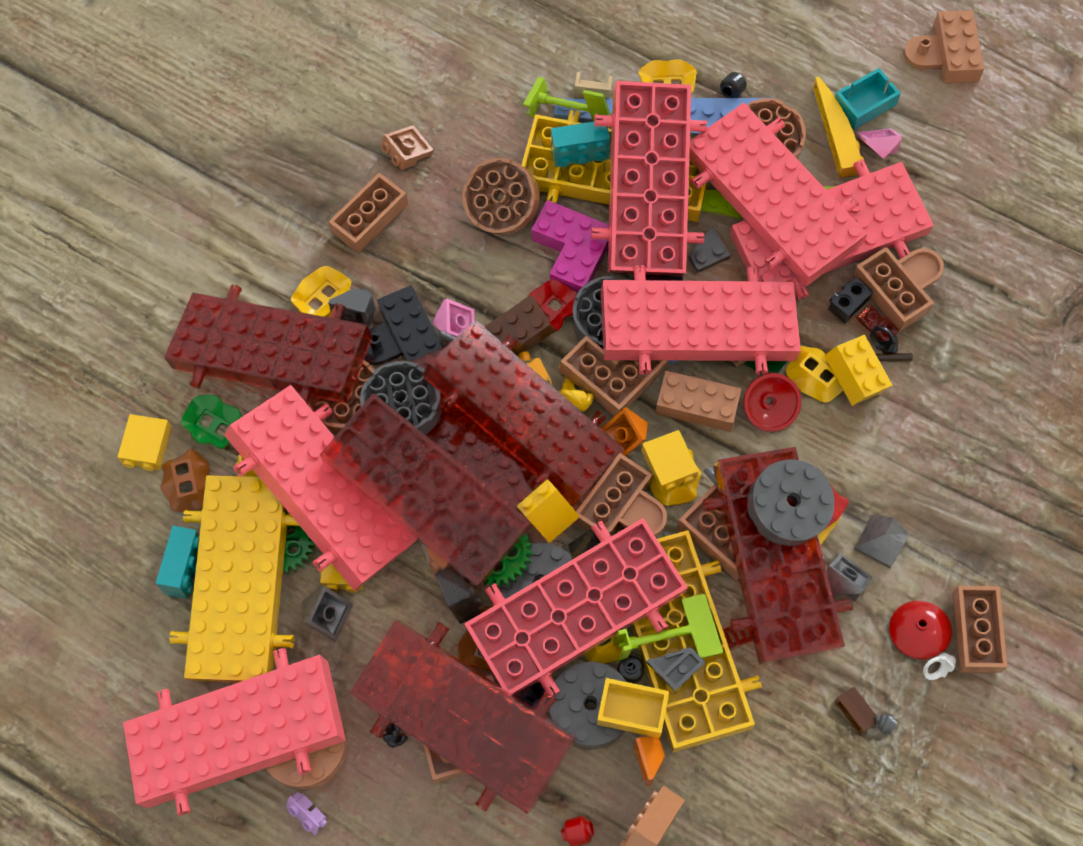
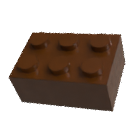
M532 295L484 326L501 356L509 363L516 359L520 353L526 352L556 332Z

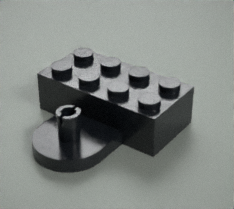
M412 285L377 299L379 310L385 322L366 330L359 337L357 349L362 360L371 365H381L402 356L404 361L417 363L421 367L444 357L443 346Z

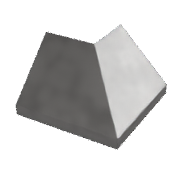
M872 515L854 549L891 568L906 541L908 533L895 518Z
M841 553L827 568L832 595H846L854 602L873 579L872 576Z
M322 585L302 601L304 623L336 641L353 604Z

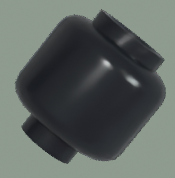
M737 72L729 73L720 83L721 92L727 98L739 97L747 86L746 79Z
M628 656V658L620 660L617 672L623 676L626 682L637 684L643 677L644 665L636 656Z

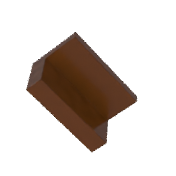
M855 687L846 693H842L835 699V704L859 735H862L877 724L875 722L876 714Z

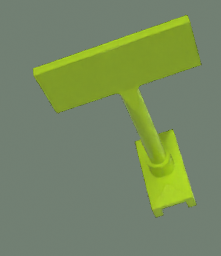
M542 77L537 78L523 103L524 107H529L527 115L532 117L535 116L541 104L548 103L589 112L593 122L595 114L611 115L604 94L584 90L583 95L587 104L551 97L547 94L549 89L545 78Z
M701 594L681 599L688 622L687 626L637 638L636 636L629 637L627 629L619 630L613 641L614 646L619 645V648L622 649L618 660L628 658L631 650L638 648L639 645L685 634L692 635L697 654L701 658L723 654L706 595Z

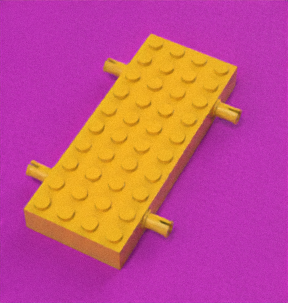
M570 110L568 120L535 114L522 166L534 176L539 191L548 193L546 201L549 200L557 203L558 196L561 195L610 205L612 129L608 128L610 135L609 159L591 161L585 164H575L573 162L567 167H555L551 150V128L582 124L578 123L580 112L576 110L575 115H573L574 110ZM689 159L688 220L699 222L707 183L699 189L693 186L691 179L699 175L701 171Z
M206 475L202 511L185 510L184 515L186 516H183L184 523H201L190 628L188 632L171 631L170 636L178 638L169 637L170 644H188L184 673L185 679L196 682L239 683L273 671L275 660L273 652L276 647H294V643H292L295 642L294 635H277L287 525H300L259 477Z
M689 530L657 539L688 587L686 593L659 608L660 615L668 625L661 632L687 626L688 622L681 599L705 594L723 654L702 658L705 664L674 692L646 662L648 659L662 657L665 654L679 652L689 647L697 653L692 635L685 634L639 645L638 648L651 688L669 691L663 726L672 753L752 730L755 723L744 692L762 688L761 681L758 682L760 680L758 675L744 680L739 679L705 580V576L721 573V566H718V560L703 565L700 564ZM644 617L631 625L636 638L656 633L648 617Z

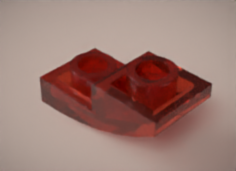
M871 304L856 317L869 332L877 326L887 328L894 336L899 332L888 317L883 318ZM881 330L876 332L878 339L882 341L889 340L886 332Z

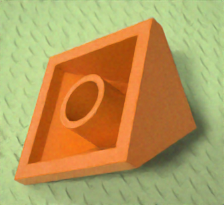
M625 407L600 429V432L615 458L619 453L626 457L646 440L648 422Z
M651 736L635 738L633 746L646 787H649L653 782L665 758L660 738Z

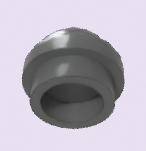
M890 713L881 714L880 716L876 715L875 722L878 724V729L883 734L886 732L890 735L898 720Z

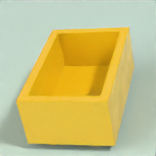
M865 335L840 344L824 355L852 406L879 395L892 386L890 379Z
M606 678L597 725L660 738L669 691Z

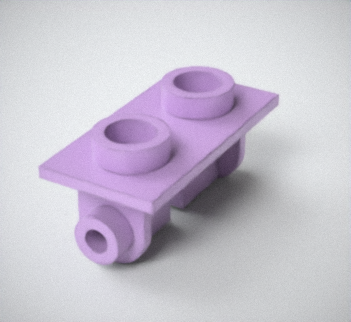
M297 792L293 797H289L286 807L293 817H297L302 822L306 831L312 832L316 836L319 828H323L328 823L325 820L326 816L317 807L310 812L308 809L313 806V803L303 793Z

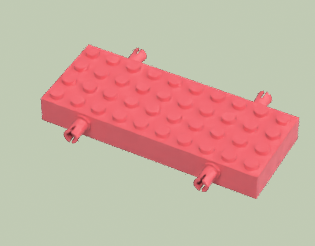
M616 81L613 85L612 114H595L594 126H605L612 129L608 228L591 227V239H607L609 241L608 273L634 274L633 267L639 265L640 272L641 265H643L647 275L683 276L686 274L687 243H704V238H702L704 237V232L687 231L690 131H707V126H705L707 125V120H691L690 118L691 85Z
M742 103L708 127L706 132H701L690 140L689 159L701 171L699 175L691 179V182L696 189H699L710 181L775 252L764 260L765 265L768 266L770 264L768 268L772 270L783 261L807 287L864 244L868 233L848 213L859 206V201L852 195L842 204H839L774 135L785 128L783 120L779 122L781 118L778 117L766 126L745 103Z
M861 159L860 162L858 160L853 166L859 178L827 189L839 204H842L852 195L855 196V199H858L859 206L848 213L868 234L862 246L825 273L868 258L885 247L888 249L895 248L901 259L910 253L905 243L930 233L934 224L902 162L870 173L864 159ZM745 220L732 225L730 236L746 269L753 266V271L755 266L759 268V282H794V289L798 300L809 296L804 284L783 261L772 270L768 268L770 264L768 266L765 265L764 260L775 252Z
M639 265L633 267L634 280H603L601 308L604 360H639V373L644 375V371L646 375L652 372L651 360L755 361L756 375H760V371L764 375L768 373L767 361H796L801 352L794 282H759V268L756 266L754 271L753 266L746 269L748 281L646 280V269L643 265H641L640 272Z
M290 385L228 427L224 436L244 459L234 465L233 468L235 472L240 470L237 474L240 477L251 469L254 470L323 553V555L313 561L314 567L319 565L317 570L321 572L332 563L355 591L409 549L420 538L399 514V511L409 505V501L406 499L402 502L405 496L400 495L390 503L323 424L322 420L332 415L331 408L326 410L329 406L324 404L313 412Z
M644 518L613 536L610 535L603 521L598 522V525H593L591 529L600 540V544L507 599L503 597L497 584L491 585L494 593L490 587L485 589L494 606L464 623L507 699L512 698L537 682L541 683L548 697L552 698L554 694L550 688L553 689L555 695L561 692L551 677L553 672L610 639L619 630L628 628L644 617H648L656 633L668 627L658 610L686 593L688 587Z
M278 649L279 653L277 650L273 652L277 669L175 705H172L169 689L161 690L162 693L157 691L158 711L123 722L136 804L150 808L175 799L177 815L182 816L186 815L185 812L187 814L191 813L188 800L189 794L295 758L299 775L306 774V771L310 773L312 769L308 757L309 753L346 741L328 661L321 655H317L289 665L287 650Z

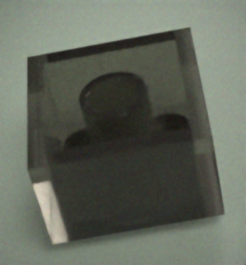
M456 563L435 573L447 605L459 624L482 613L479 607L482 605L478 594L475 593V586L465 569L461 570Z

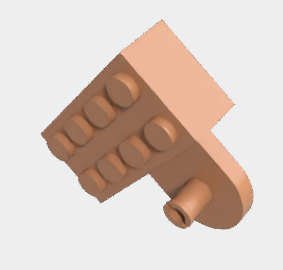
M973 10L938 12L933 24L935 35L916 36L906 43L903 54L910 66L916 69H941L944 83L980 81L984 71V64Z
M885 247L858 264L853 277L858 278L873 291L871 299L900 332L930 312L934 302L925 293L924 289L939 280L944 270V263L942 258L930 249H916L900 260H897L889 249Z
M619 453L576 511L580 517L574 522L597 537L591 527L595 524L598 525L600 521H603L606 529L613 536L620 525L627 528L644 518L653 534L657 536L665 528L667 513L664 506L658 500L645 492L651 484L653 474Z

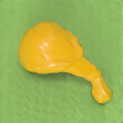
M564 375L563 387L558 392L563 408L569 413L575 414L586 411L589 405L592 404L594 395L585 393L583 390H575L574 383Z

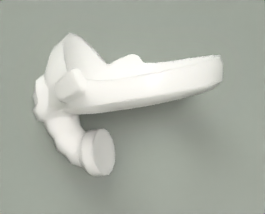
M943 652L929 660L923 668L925 678L928 680H935L940 677L945 678L948 672H952L955 668V656ZM932 663H941L940 668L936 672L928 673V668Z

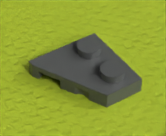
M714 227L710 228L703 237L704 243L697 244L689 255L688 259L697 273L730 259L731 255Z
M689 647L679 652L665 654L662 657L648 659L646 663L676 692L705 664V661Z

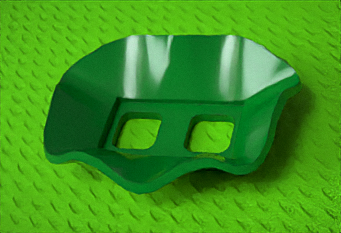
M199 395L194 397L187 406L181 418V426L190 432L197 443L212 444L218 449H223L230 442L225 436L221 437L216 434V430L221 424L229 427L243 416L238 408L223 403L216 395ZM205 415L214 418L209 427H204L200 424Z

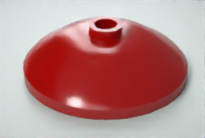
M778 373L764 374L757 377L748 386L743 401L744 411L754 426L765 431H779L790 426L797 418L801 409V394L797 385L787 376ZM771 397V403L767 404V398Z
M910 601L898 607L893 613L889 623V634L893 644L901 653L913 659L927 660L939 656L947 649L952 638V626L948 616L938 606L926 601ZM923 622L926 626L921 627L919 623Z

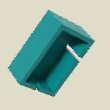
M880 68L856 80L851 84V87L848 85L835 93V98L842 107L853 130L895 107L898 103L901 92L892 82L888 83L889 78Z
M594 122L551 128V150L555 167H567L573 162L575 164H585L591 161L609 159L610 135L608 127L594 126Z
M172 526L155 583L165 595L188 599L190 593L192 594L194 591L195 582L192 580L196 574L200 537L197 530Z

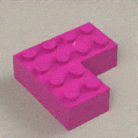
M547 200L531 229L532 241L561 252L550 272V280H557L569 286L577 293L585 284L592 281L608 251L609 241L607 239H591V227L608 228L609 225Z

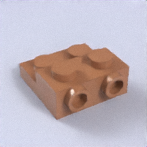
M414 125L385 134L381 144L382 151L385 154L388 153L391 156L393 165L399 166L401 170L416 165L419 159L432 155L434 151Z

